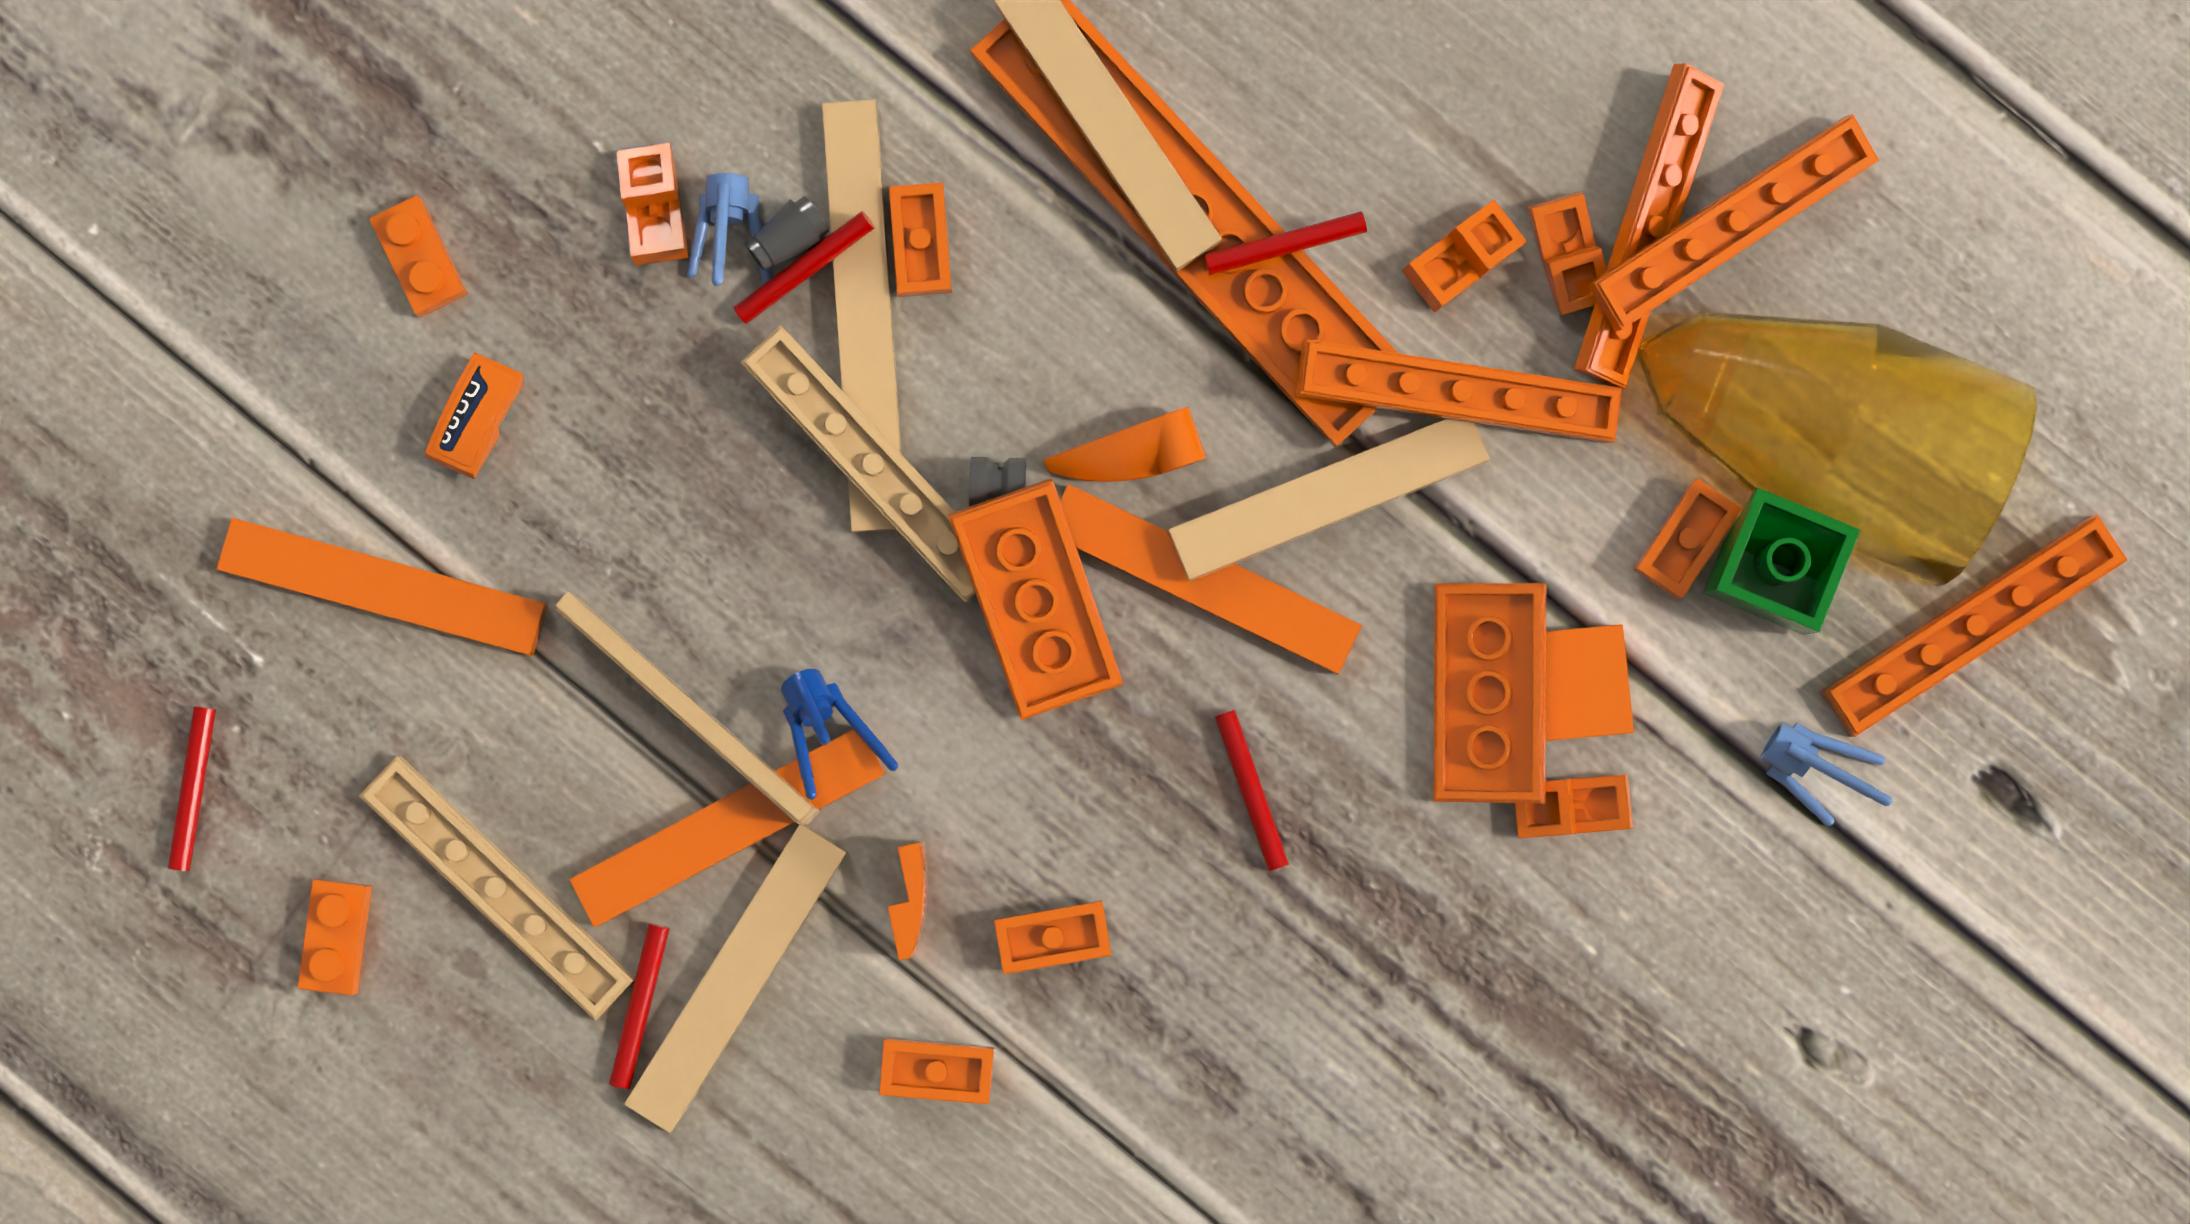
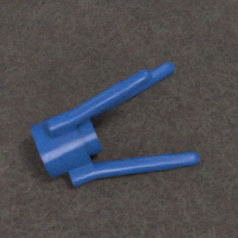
M816 669L799 671L784 681L781 686V692L788 706L783 710V713L790 725L801 779L808 799H815L817 792L802 723L804 726L813 728L821 744H828L830 737L824 722L833 714V706H835L890 771L898 769L896 760L846 702L836 683L827 685L821 672Z

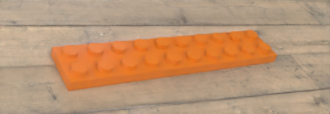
M1060 0L1221 236L1222 242L1205 254L1284 233L1283 228L1070 0ZM1006 21L1000 22L970 50L973 59L1334 448H1337L1379 409L1296 396L1302 341L1306 339L1398 353L1303 250L1210 276L1203 254L1176 272Z

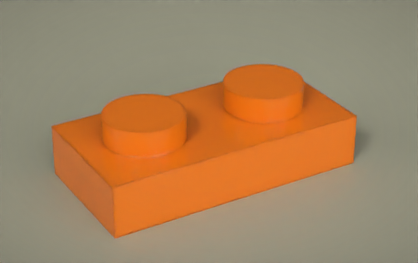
M943 182L890 186L889 195L898 297L952 293Z
M416 195L369 218L415 315L421 318L468 295L467 289L421 197Z
M1700 479L1692 480L1633 570L1676 599H1683L1743 508Z
M324 879L312 880L297 989L351 996L358 994L372 885Z
M1102 900L994 920L1003 975L1112 956Z
M885 1038L879 1095L989 1104L995 1047Z

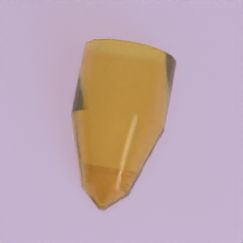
M1699 312L1647 337L1640 342L1636 354V360L1640 361L1652 394L1650 398L1656 414L1706 457L1713 458L1726 469L1746 491L1753 492L1755 488H1761L1856 527L1861 531L1852 552L1938 587L1947 584L1963 572L1981 549L2001 515L2020 473L2033 434L2038 405L2034 386L1881 324Z

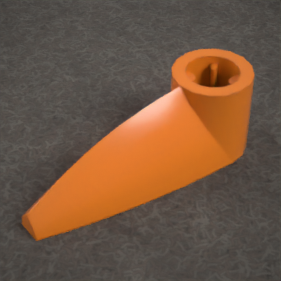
M1185 407L1043 459L1047 471L1052 474L1086 481L1117 482L1165 474L1204 460L1207 456L1190 409Z

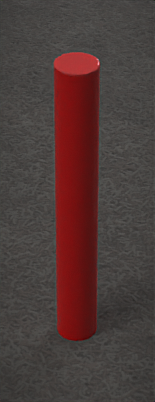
M863 211L855 215L735 305L733 308L738 317L745 324H748L874 230L875 227L872 221Z
M1360 211L1204 254V260L1210 276L1367 233V226L1364 215Z
M197 706L193 708L168 869L190 871L216 709Z
M1232 710L1215 716L1267 869L1272 871L1287 866L1289 863L1236 711Z
M653 923L648 924L609 1081L611 1086L623 1089L631 1088L670 931L669 927Z

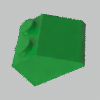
M1755 488L1721 546L1703 594L1802 635L1818 633L1822 628L1861 530L1761 488Z

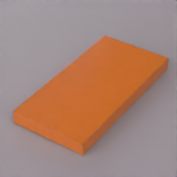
M1052 478L948 514L1020 720L1123 685Z
M1435 583L1433 802L1545 803L1547 584Z

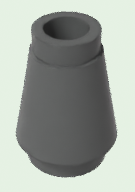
M803 196L795 203L789 199L753 239L745 245L757 264L765 271L772 265L775 266L813 248L821 242L820 238L827 234L829 229L814 205Z

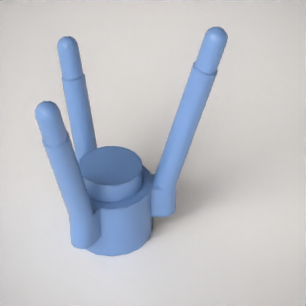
M716 173L706 177V194H701L699 197V215L686 270L688 277L692 278L697 274L710 221L715 223L712 261V283L715 286H720L723 282L727 225L743 223V215H747L752 239L762 229L759 217V195L749 194V178L733 173ZM758 265L762 283L765 284L772 278L771 267L764 271Z
M1784 722L1780 723L1760 756L1762 761L1770 765L1766 775L1782 783L1826 826L1833 825L1834 818L1791 776L1793 773L1803 777L1809 768L1813 767L1884 806L1892 804V798L1889 795L1818 757L1819 749L1813 745L1876 765H1883L1885 763L1884 756L1812 732L1797 722L1793 727Z

